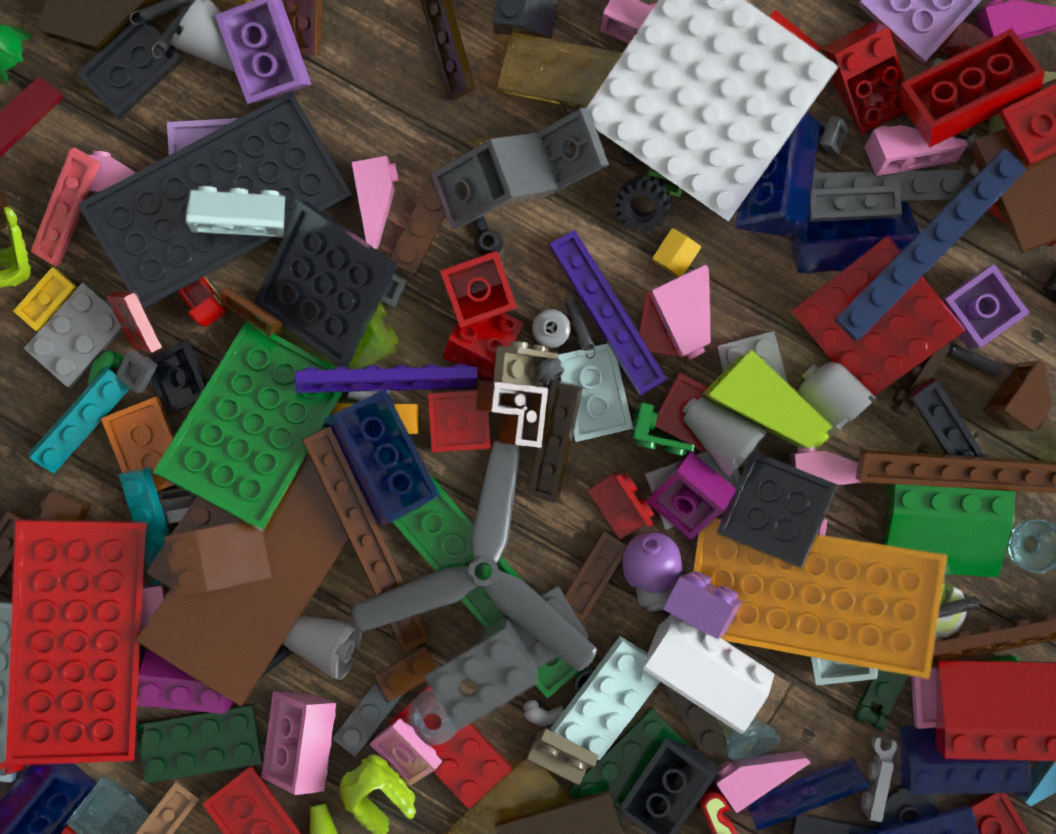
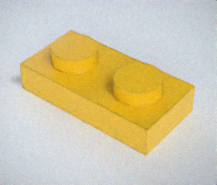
M52 267L13 311L35 331H40L78 287L57 268Z

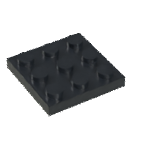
M752 451L736 487L737 490L728 505L717 533L803 570L837 491L838 484Z

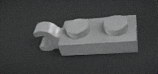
M874 735L871 744L877 754H874L873 762H870L867 767V779L869 782L867 791H863L861 796V808L870 820L882 822L894 766L892 757L897 749V742L893 738H889L888 746L880 748L881 737Z

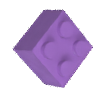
M995 264L981 268L940 298L965 328V331L959 337L968 350L983 347L1029 314V311Z
M695 571L694 574L689 572L680 576L663 610L718 640L728 631L743 601L737 598L738 593L724 585L720 589L710 583L712 579L699 571Z

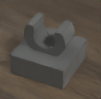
M830 116L828 123L822 120L817 121L816 125L818 128L825 131L823 136H812L811 140L817 146H822L828 154L840 156L849 127L842 118Z
M136 350L126 353L116 376L135 393L144 392L157 364L149 357H142Z

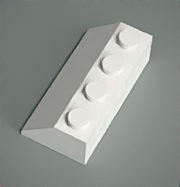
M672 614L658 626L642 668L740 734L746 731L767 699L774 677L773 672L721 638L717 640Z

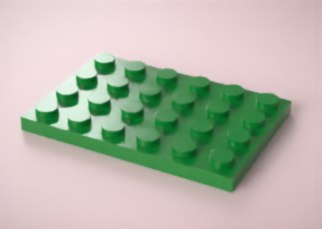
M246 321L153 471L154 474L251 526L264 531L308 454L301 439L324 427L343 392L296 393L295 371H301L308 367L318 368L319 370H332L335 366L275 334L269 337Z

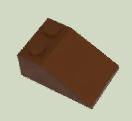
M244 521L164 537L176 598L272 577L264 533Z

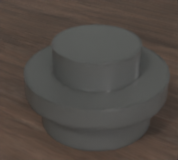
M549 358L545 360L537 369L539 372L537 380L544 382L547 386L551 384L552 380H557L565 370L561 366L562 362L560 359L556 358L552 361Z

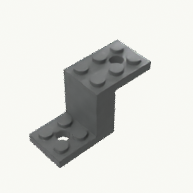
M587 107L576 110L538 133L489 139L431 175L451 229H457L498 207L544 199L609 164ZM571 141L576 145L575 156L571 154L569 149ZM464 184L467 187L466 197L464 196L462 191Z
M559 585L540 595L542 599L586 639L589 638L588 633ZM505 616L482 630L478 644L427 673L425 679L458 731L537 684L538 668L558 655L509 617ZM462 680H474L477 684V690L470 695L464 694L459 688Z

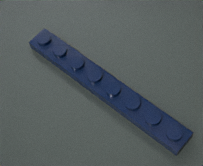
M1006 148L1001 150L835 317L834 321L854 342L858 341L1027 169Z

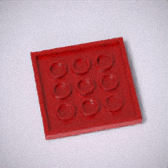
M889 235L791 311L832 362L843 365L874 396L965 331L963 325L923 277L856 342L834 321L835 317L901 252Z

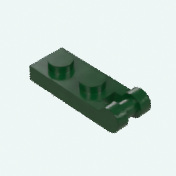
M878 669L877 679L869 680L854 711V718L861 722L866 720L872 723V727L883 731L908 675ZM872 702L880 705L877 712L870 710Z

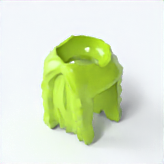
M4 207L11 246L6 249H0V266L8 268L0 271V287L10 285L16 287L18 284L29 279L31 267L28 264L29 258L27 257L26 244L17 225V216L10 207Z
M372 754L362 759V764L359 767L347 772L342 777L339 785L340 796L345 809L353 813L355 819L362 826L366 827L368 831L372 832V834H387L389 831L388 825L390 824L389 818L366 795L372 790L379 788L409 819H412L416 814L413 805L415 795L408 789L399 773L395 772L386 760Z

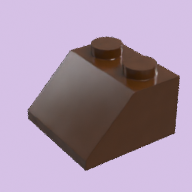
M1040 360L1017 363L1012 369L1010 377L1005 379L983 411L1011 431H1035L1040 429L1048 420L1049 416L1047 413L1052 407L1045 364Z

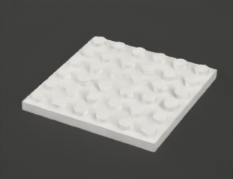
M658 0L588 105V110L595 129L729 221L838 66L745 0Z

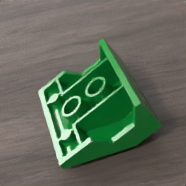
M902 484L885 485L889 499L888 524L882 534V545L945 554L947 558L944 574L999 578L1013 525L1015 491Z

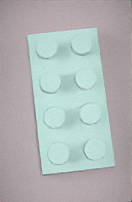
M619 637L553 724L551 731L599 755L598 760L600 761L660 682L642 669L648 653L624 638Z

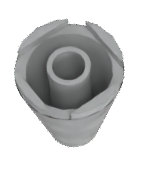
M196 0L179 24L182 26L181 35L179 36L174 33L171 45L181 51L236 73L215 15L222 12L211 0Z
M693 397L682 410L686 414L683 418L685 423L728 477L739 468L752 453L756 444L761 442L768 432L764 427L704 397H701L699 400Z
M300 616L282 644L329 677L341 680L348 674L356 659L351 655L354 647L360 648L363 632L357 630L353 621Z

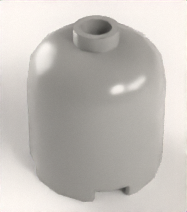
M828 362L819 368L814 364L801 375L805 381L799 387L798 394L832 426L827 432L830 438L876 399L854 375L837 362Z

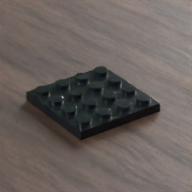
M299 201L254 303L280 320L283 326L338 366L348 367L399 264L309 202Z

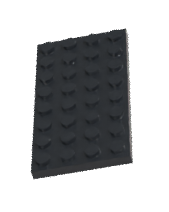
M290 91L85 199L77 205L129 292L136 294L143 310H146L277 238L192 232L187 223L191 190L198 191V187L209 186L217 188V192L230 193V189L240 188L248 190V194L258 195L263 190L277 191L279 196H285L284 233L299 201H307L320 211L325 212L352 197V193L295 95Z

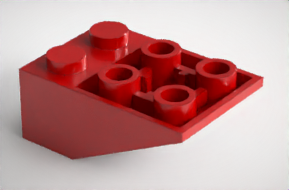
M872 21L820 48L822 55L838 66L831 76V80L861 135L905 112L900 105L901 83L905 82V78L889 26Z

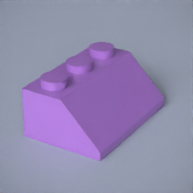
M254 0L215 15L247 104L278 97L290 91L293 92L312 85L282 0Z

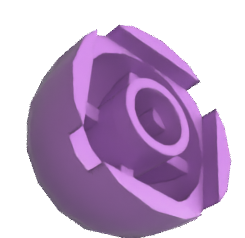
M645 532L635 536L625 547L622 566L624 577L634 588L636 586L645 588V592L649 593L662 592L672 587L677 582V577L682 571V560L678 546L671 538L658 532Z

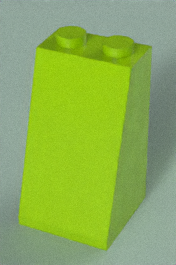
M753 350L742 352L701 394L702 397L764 427L769 433L798 448L811 449L813 446L815 448L820 447L828 439L829 435L827 432L832 427Z

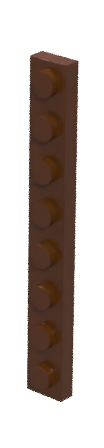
M327 426L302 438L304 447L375 596L404 585L331 427ZM419 614L389 623L398 645L404 653L430 639Z
M861 449L856 479L859 482L1056 493V462Z

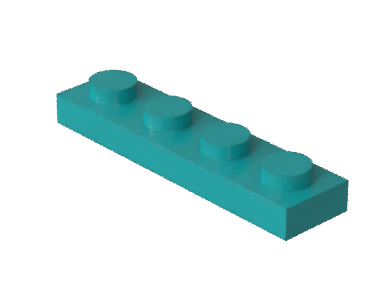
M105 367L28 453L29 459L54 474L102 421L101 418L105 417L128 392L130 387L116 376L117 373L114 370Z
M150 467L127 470L118 475L132 520L146 522L144 559L147 568H149L165 545L164 537L170 536ZM150 575L153 585L163 584Z

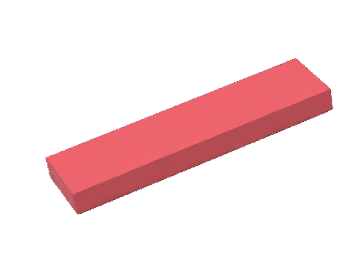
M77 148L69 149L32 245L31 253L55 267L61 265L82 212L77 204L87 199L101 162Z

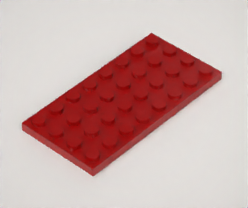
M16 519L5 765L134 761L140 643L136 640L141 632L146 522Z

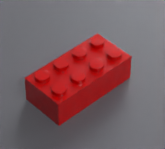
M1011 28L901 83L900 105L930 148L997 115L1001 110L1040 92L1045 71Z

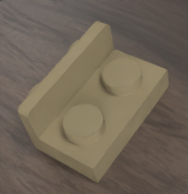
M510 341V347L497 346L493 382L543 388V382L537 380V375L539 374L537 369L546 359L558 358V353L548 352V347L542 345H531L530 349H528V343Z
M544 729L537 733L527 760L575 785H579L586 770L595 766L599 755L548 729Z

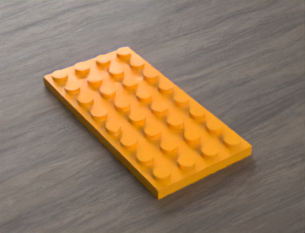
M715 518L699 532L693 574L695 571H699L712 579L711 584L720 589L722 585L733 589L738 593L737 598L743 601L728 631L720 637L721 639L929 679L947 555L818 534L802 570L719 535L717 530L722 519Z

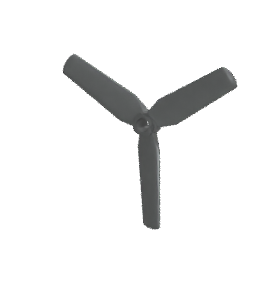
M499 438L495 439L492 443L471 535L475 559L470 565L445 567L352 607V619L358 631L364 632L457 602L473 589L479 587L486 588L498 610L576 670H583L592 662L597 649L590 641L522 579L498 570L497 563L509 540L521 446L499 443ZM481 565H487L492 568V574L486 580H480L476 577V570Z

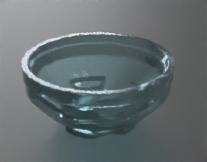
M1042 519L1026 520L1014 528L1009 538L1008 548L1010 556L1016 565L1031 573H1045L1056 567V526L1053 523ZM1028 536H1034L1038 541V547L1032 553H1027L1023 548V542Z
M433 690L419 694L412 701L408 710L407 721L414 729L415 734L425 744L440 745L455 736L457 730ZM427 714H438L442 719V725L435 730L427 728L424 723V718Z
M753 719L743 734L732 728L733 731L725 746L730 759L741 760L768 752L778 745L780 739L773 727L759 722L758 719Z

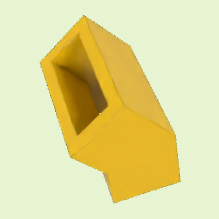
M672 228L652 259L656 265L665 269L673 276L681 277L699 252L701 246L688 236Z

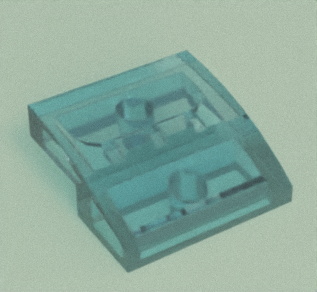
M104 776L66 823L77 834H135L153 811L127 789Z

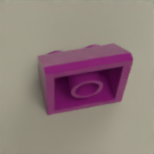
M690 451L670 471L646 502L688 538L693 539L726 509L737 489Z

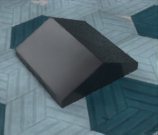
M186 339L150 358L157 364L151 381L160 398L166 416L194 405L207 385L189 339Z

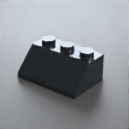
M496 0L493 20L494 33L552 40L557 0Z
M666 738L617 811L647 834H677L721 767L699 750Z

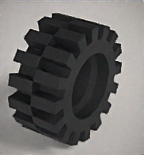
M646 174L644 179H641L640 175H636L633 180L629 178L625 185H622L616 197L614 207L615 212H618L616 216L618 221L624 219L622 226L626 228L629 224L632 225V232H636L637 228H640V234H646L648 228L650 233L655 231L657 226L660 228L664 220H666L671 207V201H669L671 194L670 192L665 193L667 186L665 184L659 186L660 179L656 177L653 182L649 181L651 175ZM638 195L646 196L653 202L654 209L648 213L640 212L634 208L632 199Z

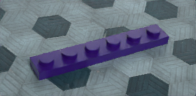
M576 230L549 244L551 252L639 396L665 383L667 378Z
M429 364L422 368L397 365L392 369L366 366L355 370H350L348 367H335L332 370H319L318 368L308 367L301 371H295L296 393L470 389L475 387L478 376L477 366L469 367L467 364H455L451 367H439L435 364Z

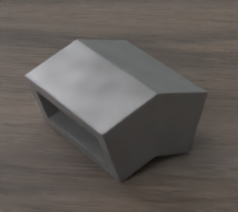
M182 488L159 491L158 496L166 523L180 522L197 496Z

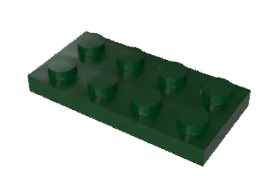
M254 703L231 707L225 714L199 712L140 722L136 725L145 783L262 764L264 761Z
M651 707L607 750L600 761L597 759L594 767L586 770L579 785L573 783L568 787V791L576 799L610 790L619 823H621L626 817L617 810L664 740L670 738L682 744L690 745Z

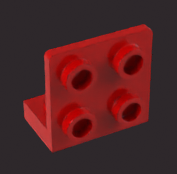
M506 313L462 328L457 323L448 339L442 358L453 364H467L469 367L477 366V376L487 381H494L497 346L510 347V341H516L524 323Z
M615 471L587 491L621 540L644 524L648 528L652 526L653 522L650 517L654 513L645 500L642 498L638 500L633 492L638 489L629 475L626 473L621 475V473Z

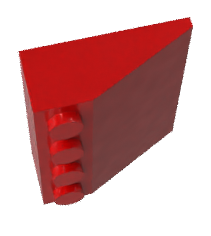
M937 660L936 749L945 759L1056 761V662Z

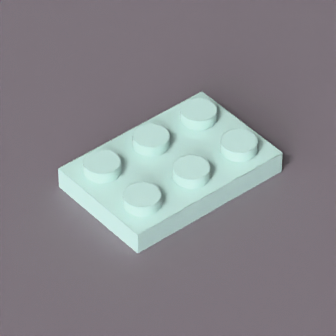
M608 344L595 346V355L594 349L589 351L577 350L558 355L562 362L561 366L565 369L560 376L561 381L583 387L573 433L575 442L633 429L618 360Z

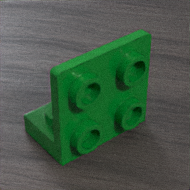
M637 403L633 429H631L630 438L636 439L635 445L656 449V444L665 445L664 451L684 456L686 450L694 451L695 445L649 436L648 431L655 428L657 413L653 412L654 405Z

